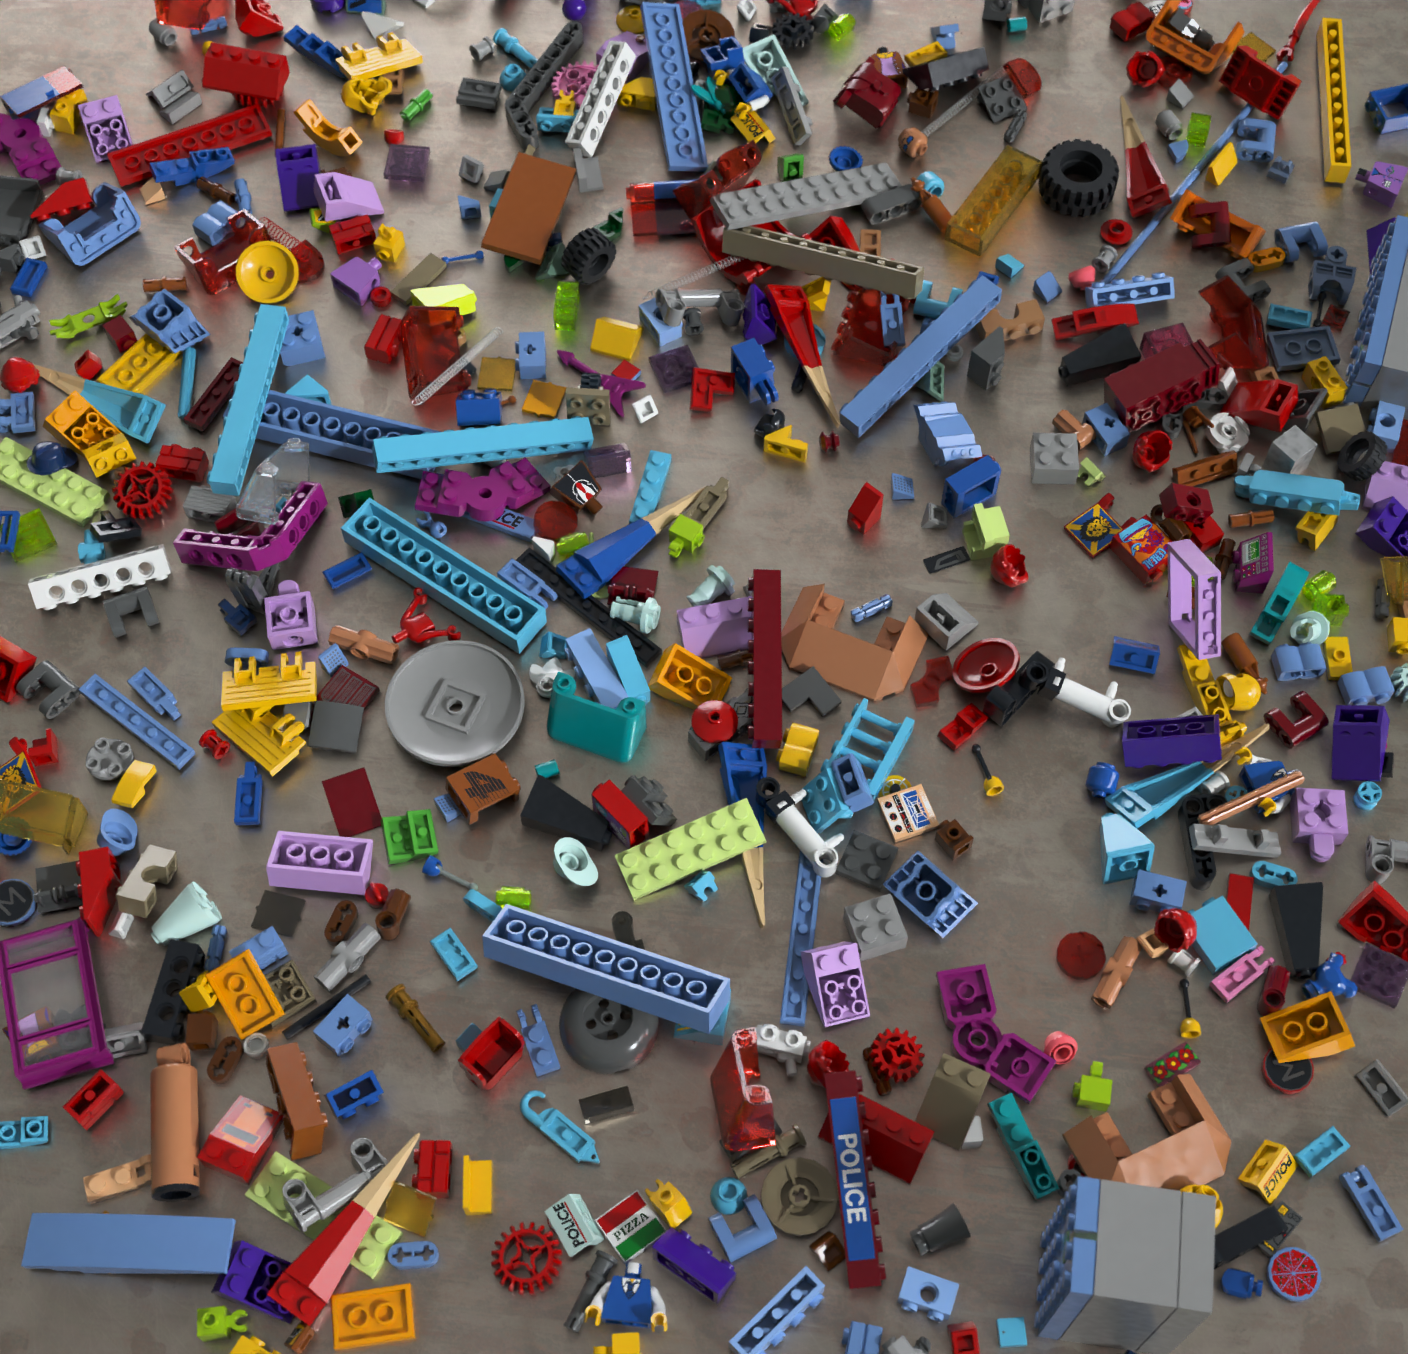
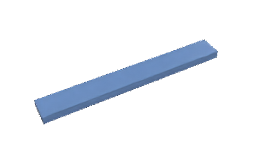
M801 851L798 863L780 1024L804 1027L809 986L804 974L801 951L813 949L821 876L814 872L813 865Z

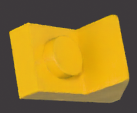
M820 277L802 286L809 300L810 310L821 312L825 310L832 280Z
M788 425L765 436L764 452L805 462L808 443L798 439H791L792 425Z
M208 970L201 973L195 983L179 992V995L191 1012L210 1008L217 1000V996L205 974L209 973Z

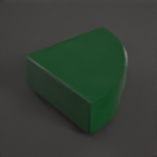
M504 255L505 268L509 273L525 262V260Z

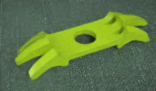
M116 294L107 302H99V305L72 316L68 314L63 319L49 320L52 326L62 327L49 332L51 335H56L57 338H74L79 332L111 321L119 315L122 316L126 312L125 308L128 304L123 302L119 306L114 307L120 300L119 295ZM87 315L95 317L90 323L83 322L84 317Z

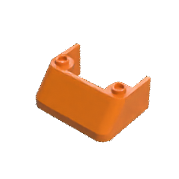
M1167 0L1147 30L1146 38L1149 44L1202 74L1210 73L1225 62L1245 33L1242 24L1237 22L1225 42L1213 45L1210 51L1207 52L1164 26L1182 1Z
M1186 189L1170 219L1178 223L1176 228L1186 233L1188 230L1197 234L1212 233L1210 217L1190 218L1188 208L1191 205L1209 203V201ZM1229 212L1231 244L1222 247L1232 251L1230 256L1238 260L1248 258L1266 231L1259 225H1254Z

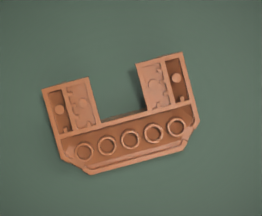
M825 584L803 587L781 632L782 652L788 668L803 674L814 666L827 684L873 702L883 699V696L903 692L926 643L928 633L910 615L906 623L887 616L875 643L871 644L833 629L844 607L845 600L824 593Z
M1191 1074L1176 1075L1170 1083L1149 1092L1147 1095L1171 1134L1170 1137L1132 1154L1108 1112L1095 1118L1091 1115L1062 1135L1085 1177L1177 1191L1188 1185H1205L1222 1177L1225 1174L1231 1146V1139Z

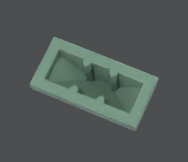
M562 242L550 247L549 251H547L535 279L537 281L569 274L561 264V258L565 250V245Z
M938 361L914 385L939 401L944 400V365Z

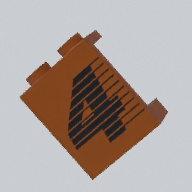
M495 753L447 776L445 789L470 825L478 821L479 811L509 796L514 802L518 801L521 787L515 777L512 778L509 774L505 761L500 760Z

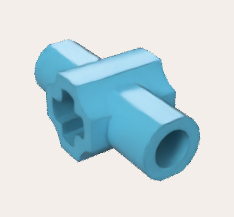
M90 529L84 531V542L78 545L81 563L85 565L104 560L105 558L103 542L99 543Z

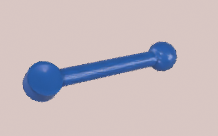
M477 251L475 254L450 258L444 256L441 260L448 264L451 261L470 258L482 259L484 254L483 251Z

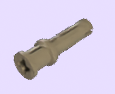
M794 1124L789 1131L780 1136L774 1135L771 1142L742 1159L731 1163L730 1166L737 1179H740L742 1176L778 1156H787L789 1151L799 1145H807V1142L797 1124Z

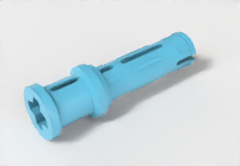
M500 28L494 34L493 42L495 44H500L504 47L506 53L514 54L528 67L532 68L538 61L536 57L519 44V40L516 37H511L505 28Z

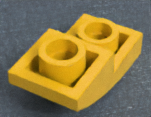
M134 760L118 783L111 799L112 803L133 808L145 795L144 786L156 773L155 765Z

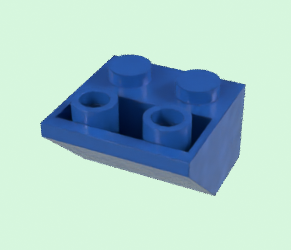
M495 388L484 389V392L475 393L474 389L462 390V393H459L456 399L457 426L501 424L502 392H497Z

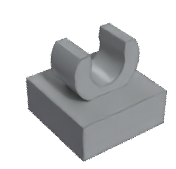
M468 155L463 156L458 175L474 183L479 182L480 175L484 169L483 162Z
M1246 453L1235 477L1239 475L1253 476L1254 472L1262 468L1257 464H1252L1255 456Z

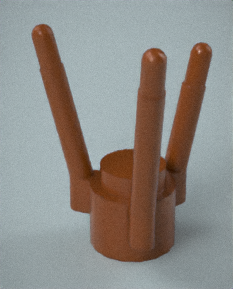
M1191 406L1183 413L1185 420L1182 422V425L1186 429L1194 453L1198 454L1197 445L1190 427L1199 428L1204 424L1206 427L1208 425L1210 428H1214V424L1202 414L1197 406Z

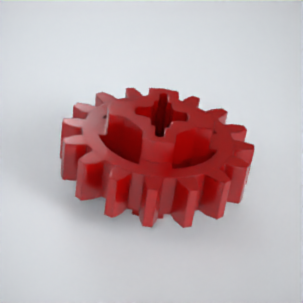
M897 1027L893 1032L887 1028L883 1034L879 1033L870 1045L872 1050L869 1053V1057L875 1058L871 1066L879 1067L877 1074L885 1073L886 1081L890 1077H894L895 1083H898L901 1078L906 1083L911 1077H916L919 1073L918 1070L924 1065L921 1061L925 1057V1054L919 1052L923 1047L922 1044L916 1045L914 1043L917 1037L909 1038L908 1030L901 1034Z

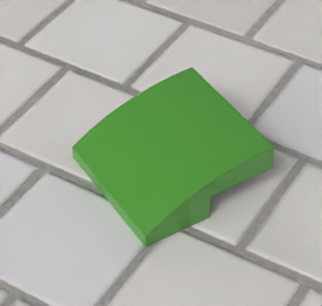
M430 809L407 811L405 816L382 817L381 826L388 864L403 863L438 854Z

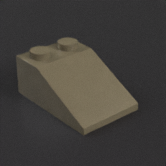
M943 1053L915 1122L935 1131L932 1139L960 1150L991 1074Z

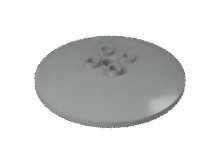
M461 640L433 644L413 654L395 672L385 697L387 723L398 744L409 754L421 761L447 767L470 765L502 749L517 731L525 706L523 685L519 674L510 661L493 648L477 642ZM453 704L462 705L461 710L457 712L451 711L450 707Z

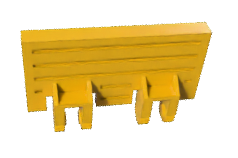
M391 32L387 34L388 41L381 35L377 36L376 41L379 47L364 50L356 42L352 44L353 51H351L346 45L342 46L341 52L344 58H336L335 62L339 65L340 71L349 80L355 78L366 80L423 63V57L406 39L399 40Z
M301 651L295 652L294 665H288L289 658L287 653H281L280 668L279 665L260 667L259 675H256L257 665L255 656L249 657L248 670H242L241 658H235L234 678L233 671H224L222 674V710L230 711L317 701L316 663L306 662L305 670H303Z
M274 706L224 711L212 721L213 726L272 777L300 753L299 749L306 744L305 740L298 736L303 731L304 724L301 721L294 723L295 716L291 713L286 714L279 720L270 712V709Z

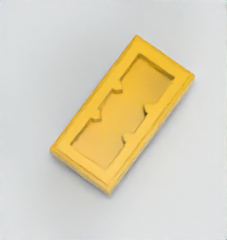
M935 41L905 55L904 60L912 67L946 57L948 53L938 41Z
M1327 637L1323 642L1328 680H1339L1341 675L1353 672L1348 637Z

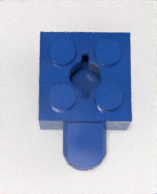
M755 338L732 346L731 373H735V380L748 402L752 403L762 399L766 406L771 404V401L773 403L778 401L779 396L774 387L773 379L775 367L773 362L766 358L763 346L761 344L758 345Z

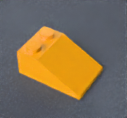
M674 643L664 650L648 686L651 691L661 697L695 710L704 702L711 700L722 701L733 677Z
M1332 991L1260 1018L1279 1063L1330 1056L1355 1047L1350 1030Z

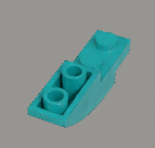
M1292 562L1288 563L1249 635L1267 645L1271 644L1295 603L1310 572Z
M1009 1093L987 1103L998 1127L996 1130L1035 1200L1060 1189L1038 1141L1034 1140L1013 1094Z

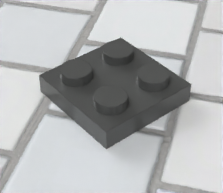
M854 830L835 874L880 892L897 855L898 847Z

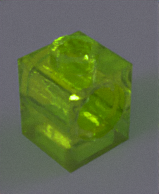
M1191 113L1186 133L1188 144L1205 147L1211 115Z
M1317 594L1311 605L1312 611L1323 614L1330 621V625L1341 626L1343 620L1349 614V605L1345 604L1344 595Z

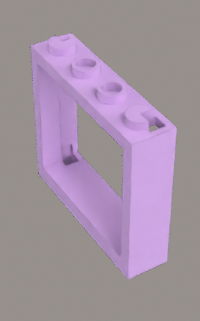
M1190 539L1168 542V624L1198 660L1221 656V572ZM1191 575L1195 579V622L1192 619ZM1187 613V618L1182 619V614Z

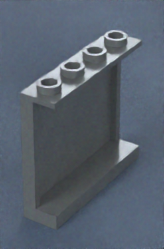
M0 176V247L19 244L21 248L19 241L27 239L34 220L30 215L38 208L43 195L38 179Z

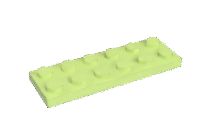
M5 437L0 443L1 484L83 528L110 497L109 491L66 468L50 475H36L30 472L27 468V460L32 455V450Z
M745 798L615 855V858L631 895L636 900L766 843V839L748 799Z
M275 1151L245 1193V1196L302 1233L285 1208L282 1194L284 1184L291 1179L302 1180L314 1198L332 1187ZM295 1193L292 1194L290 1197L296 1198L299 1197L301 1194ZM345 1207L325 1220H318L308 1226L307 1231L302 1234L314 1240ZM376 1215L349 1264L371 1279H374L388 1258V1251L402 1237V1231Z

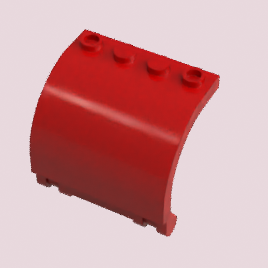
M755 179L738 190L762 185L760 180ZM713 206L691 218L698 239L713 264L731 257L730 254L722 252L723 229L725 225ZM779 221L752 225L753 227L812 240L808 233H804L801 236L792 234ZM744 258L740 262L737 259V263L734 261V265L731 263V266L727 263V267L724 265V269L721 267L719 271L729 280L743 285L749 284L753 281L754 277H760L774 266H770L765 262H754Z

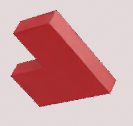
M694 367L692 370L689 409L711 412L713 393L732 396L734 393L735 373Z

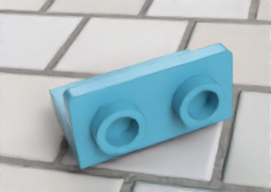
M540 107L539 114L536 116L537 130L568 133L579 110L575 109L574 116L553 115L554 108Z

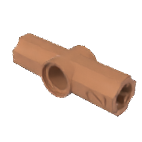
M338 625L332 627L328 640L329 645L336 643L339 648L350 651L357 658L367 660L370 657L388 664L396 661L400 649L398 644L379 639L368 630L357 632Z
M1124 936L1114 956L1110 957L1101 975L1102 978L1091 997L1096 1005L1108 1009L1113 1006L1121 987L1124 988L1133 970L1132 966L1142 949V945L1137 939Z

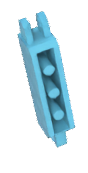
M1261 469L1254 472L1253 476L1239 475L1234 479L1236 486L1235 494L1244 498H1250V503L1339 516L1341 510H1358L1360 504V494L1344 491V484L1340 480Z

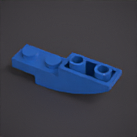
M229 147L190 152L189 158L150 163V171L156 183L173 181L175 186L197 182L202 176L209 178L235 164V160Z

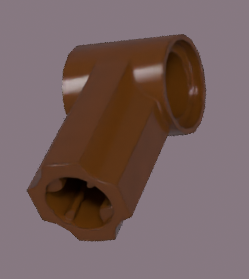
M1161 504L1155 505L1151 509V520L1159 524L1173 542L1191 538L1192 532L1182 520L1166 517L1164 520L1162 519L1163 510Z
M391 889L382 911L376 916L377 931L383 940L390 941L399 935L400 923L411 900V896L404 890ZM392 923V926L383 928V925Z

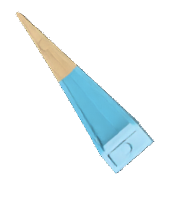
M34 365L39 370L41 377L69 395L73 391H77L117 428L149 444L166 404L140 393Z
M1269 723L1221 747L1222 760H1217L1213 763H1205L1203 761L1192 762L1191 764L1181 765L1155 776L1122 786L1115 793L1106 797L1105 803L1115 813H1120L1136 828H1139L1150 819L1156 820L1236 756L1234 752L1242 747H1248L1270 728Z

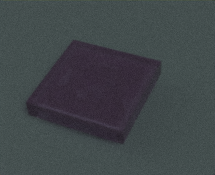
M390 144L384 170V179L424 182L430 156V147Z
M688 345L649 357V363L663 393L691 385L692 370L694 367L699 368Z
M1366 943L1350 981L1356 984L1358 992L1395 1009L1408 979V962Z

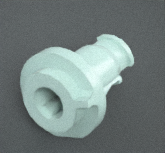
M710 565L707 568L709 576L690 596H687L688 601L693 607L709 604L724 592L729 596L735 592L732 587L735 582L723 567L718 566L716 568Z
M617 596L616 602H612L610 610L611 618L617 617L623 621L640 625V631L646 634L651 629L657 627L661 614V607L657 605L656 599L651 597L643 603L630 599L623 600Z
M1308 611L1297 615L1290 630L1291 637L1299 644L1311 642L1312 644L1320 645L1329 635L1330 621L1317 611ZM1308 623L1312 624V626H1309V632L1307 633L1306 628L1308 627Z

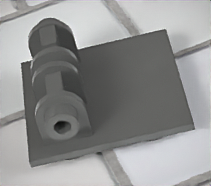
M1012 73L977 87L980 92L977 95V101L985 104L993 123L1015 115L1018 110H1027Z
M77 861L36 868L37 893H34L33 897L35 903L38 902V913L83 905V900L78 893V884L81 883V876L77 874Z

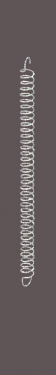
M1003 64V66H1001L1003 67L1002 69L1004 70V67H1006V65L1008 64ZM975 87L974 89H972V91H970L971 93L973 92V90H974V93H975V90L978 92L977 87ZM968 94L965 95L962 99H960V100H959L957 103H955V105H953V106L955 107L956 104H957V107H958V104L961 106V104H960L961 100H964V101L966 102L965 98H966V96H968ZM937 118L926 128L931 129V126L934 128L933 124L936 125V122L939 124V119Z
M714 263V264H711V265H708V267L711 266V271H712V269H713L712 265H714V269H715V267H716L715 263ZM691 273V274H688V276H687V277H688V281H689V279H690L689 275H691V279H692V277H693V276H692V273ZM685 277L678 278L679 287H681L682 278H684L686 283L687 279ZM672 281L674 282L675 287L678 289V285L676 284V282ZM655 290L648 291V293L651 292V296L653 295L652 291H654L656 296Z
M495 329L490 331L439 376L440 379H442L441 377L444 379L447 376L444 373L448 374L449 377L443 382L444 384L459 372L457 369V372L453 374V372H450V369L452 370L456 363L459 365L462 362L461 359L464 360L463 357L466 358L465 355L467 358L471 355L472 357L469 360H473L477 356L474 354V351L479 352L486 344L485 342L494 334L493 331ZM439 377L436 378V380H434V382L436 381V384L440 381ZM432 382L429 386H427V388L420 392V394H418L415 397V400L418 396L422 397L421 394L424 397L425 395L423 394V392H425V390H427L428 392V388L431 389L430 386L433 389L434 387L432 386V384H434V382ZM434 384L435 388H437V390L435 389V392L438 391L440 387H442L440 386V384L438 385L439 388L437 387V385Z

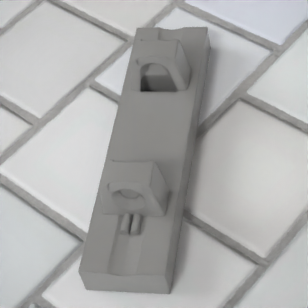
M782 66L771 77L794 145H801L812 135L810 126L813 123L811 118L805 115L798 96V93L801 91L799 85L793 82L789 68Z
M1195 823L1189 827L1193 850L1277 858L1281 855L1277 832H1269V830L1265 829L1250 830L1227 827V825L1213 826Z

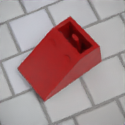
M83 177L64 182L30 215L31 218L43 222L51 218L50 215L57 214L61 217L71 214L70 210L77 208L79 211L90 209V204H94L86 179Z
M1279 379L1237 383L1220 413H1229L1228 416L1233 418L1238 416L1247 424L1280 433L1298 403V385Z
M108 846L79 852V861L76 862L77 874L81 876V883L78 884V893L83 900V906L79 907L82 921H86L88 929H92L97 937H100L116 902L117 889L122 886L120 864Z

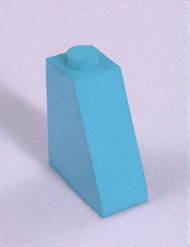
M625 635L606 643L607 659L628 697L645 701L646 705L651 701L650 689L628 636Z

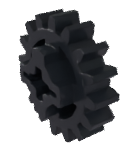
M792 12L789 13V16L782 14V19L776 18V23H773L772 35H775L780 46L786 45V49H789L790 46H793L794 50H796L797 46L804 48V43L809 45L810 39H813L814 25H811L812 21H806L807 16L800 17L799 13L796 16H793Z

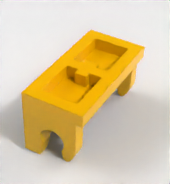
M1308 511L1295 527L1299 543H1302L1304 538L1309 541V548L1316 551L1338 522V515Z

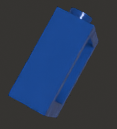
M1408 83L1369 93L1365 102V110L1371 116L1373 124L1377 127L1380 134L1408 128V113L1387 117L1381 107L1403 101L1408 110Z
M987 455L945 479L941 504L953 518L970 510L974 504L982 503L996 495L1001 474V467L998 462L993 461Z

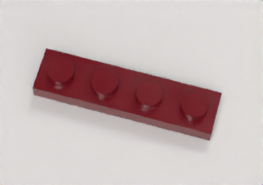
M232 357L229 359L185 416V424L204 432L233 394L234 383L239 379V366L243 362Z

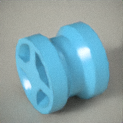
M1363 782L1354 793L1353 801L1359 809L1371 810L1381 799L1382 790L1374 782Z

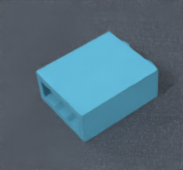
M1223 895L1217 899L1212 897L1202 904L1203 907L1197 911L1194 909L1188 911L1197 923V935L1192 947L1212 975L1232 965L1245 954H1250L1257 946V942Z

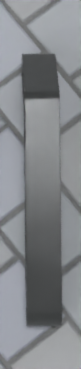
M577 21L568 22L505 101L506 119L523 150L527 148L528 144L536 149L539 145L537 128L529 112L551 83H553V77H556V72L562 71L561 67L567 65L583 44L582 25Z

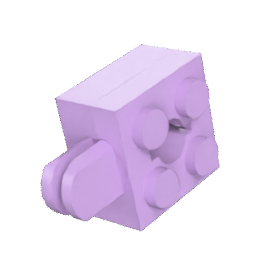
M293 580L282 581L277 588L278 596L264 598L267 636L272 650L317 644L315 607L310 591L300 592L298 584Z
M1296 787L1290 801L1293 843L1309 844L1311 858L1318 862H1326L1335 852L1334 845H1341L1348 835L1345 790Z

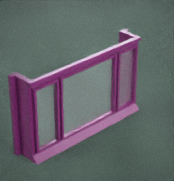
M81 916L76 920L0 941V979L15 1076L22 1083L24 1090L114 1064L113 1054L106 1044L87 932L91 931V929H88L86 921H82Z

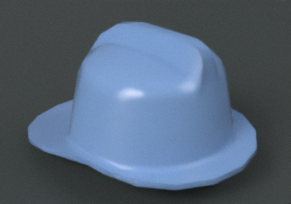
M109 809L105 811L97 836L99 847L108 846L114 856L122 855L127 850L133 849L137 837V824L135 820L123 810Z

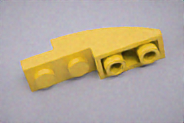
M1185 644L1179 645L1177 651L1184 668L1182 675L1195 706L1202 715L1219 714L1220 727L1232 725L1233 721L1219 681L1214 680L1208 660H1198Z

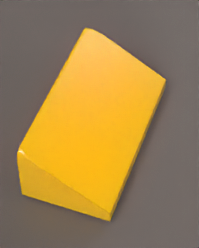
M1231 142L1226 144L1208 167L1205 180L1216 186L1221 184L1237 164V156Z

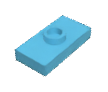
M1270 304L1266 324L1293 330L1310 328L1312 312Z
M451 928L430 940L432 947L457 981L478 968L476 962Z
M1332 1126L1295 1154L1293 1158L1311 1178L1351 1146Z

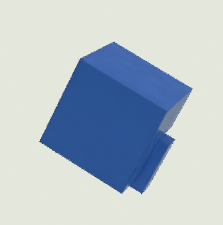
M735 36L719 39L720 46L700 49L701 57L707 64V71L712 78H714L715 72L719 69L727 72V70L736 69L741 63L744 64L743 47Z

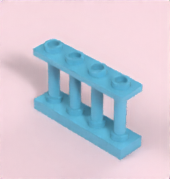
M863 698L861 704L857 703L851 714L853 716L851 722L845 723L841 731L843 735L841 740L835 741L831 749L833 754L830 760L825 759L820 771L822 772L825 768H832V761L853 753L860 764L872 769L873 773H875L872 780H867L875 802L913 731L915 720L906 716L902 724L891 722L867 711L868 699ZM863 718L893 732L895 736L893 742L888 741L887 743L857 729L861 719ZM851 737H854L882 750L885 757L882 761H875L846 746Z

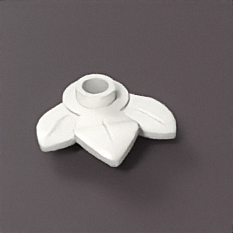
M554 657L543 668L532 664L529 670V677L536 684L538 694L542 697L550 698L552 688H544L546 686L552 687L558 671L575 678V671L572 669L563 670L558 658Z

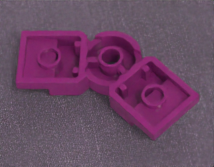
M0 113V154L6 151L9 153L13 165L21 178L38 179L40 186L56 180L57 170L62 166L57 160L49 142L43 137L39 125L31 119L19 118L12 120L10 115Z
M526 458L513 464L506 461L491 469L489 476H479L473 479L466 472L445 469L444 474L423 471L415 510L460 517L467 511L470 513L469 516L475 520L493 521L503 515L506 506L509 509H517L548 493L551 485Z
M985 964L936 972L945 1024L954 1030L951 1038V1049L955 1058L990 1073L988 1082L1005 1093L1008 1090L1029 1104L1055 1065L1056 1060L1014 1033L1003 1034L1002 1036L997 1025L992 1022L997 1009ZM979 1038L982 1040L983 1045L976 1046L971 1042V1039Z

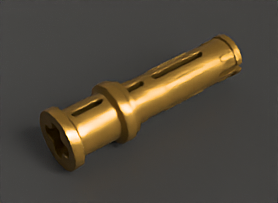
M399 984L387 993L386 1000L394 1004L398 1009L400 1017L406 1018L433 1053L440 1050L445 1045V1041L442 1040L419 1011L418 1002L415 999L412 1000L407 994L404 984Z

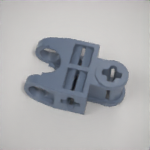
M1332 246L1328 248L1323 261L1314 260L1308 282L1309 299L1317 300L1320 292L1329 291L1336 296L1339 305L1345 306L1354 285L1356 267L1346 266L1347 251L1344 248Z

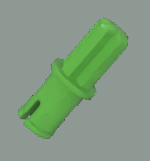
M424 89L416 98H412L410 103L400 111L402 119L409 122L418 112H422L423 106L433 97V94L428 89Z

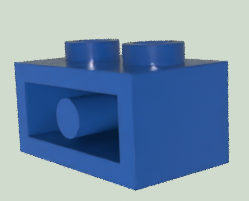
M370 1070L328 1092L324 1097L334 1117L341 1116L344 1120L357 1113L355 1108L364 1103L368 1107L379 1101L378 1095L384 1092L373 1070Z

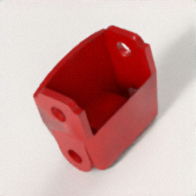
M498 1017L458 1059L459 1066L465 1071L467 1078L480 1090H491L521 1058L525 1045L524 1038L506 1020Z

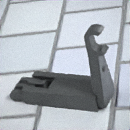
M279 563L264 568L259 577L253 574L250 576L247 572H239L238 569L231 567V569L226 571L225 581L238 604L266 614L264 598L271 597L280 566Z

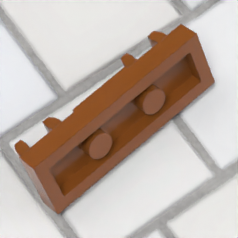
M1231 450L1194 461L1187 465L1172 468L1175 483L1195 486L1237 473V453Z

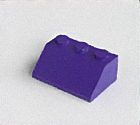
M670 1227L652 1246L653 1259L718 1305L736 1279V1272L733 1271L735 1269L734 1266L724 1259L719 1261L712 1256L713 1252L705 1245L700 1244L697 1246L690 1241L692 1237L684 1230L679 1228L676 1231Z

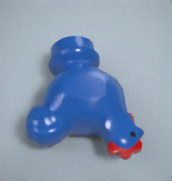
M1340 952L1330 953V957L1326 959V962L1319 965L1315 971V981L1306 980V983L1301 985L1302 993L1307 1000L1332 991L1334 997L1352 998L1357 994L1358 987L1356 984L1346 979L1340 970L1341 966L1347 963L1345 955Z

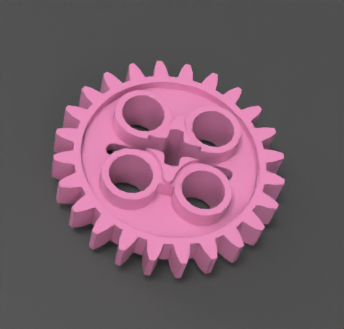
M584 60L582 64L576 61L575 66L568 63V68L561 67L562 72L557 71L556 77H553V83H551L552 96L555 97V101L560 100V90H563L565 96H569L571 90H573L576 103L575 109L579 110L599 64L594 66L592 61L587 65Z

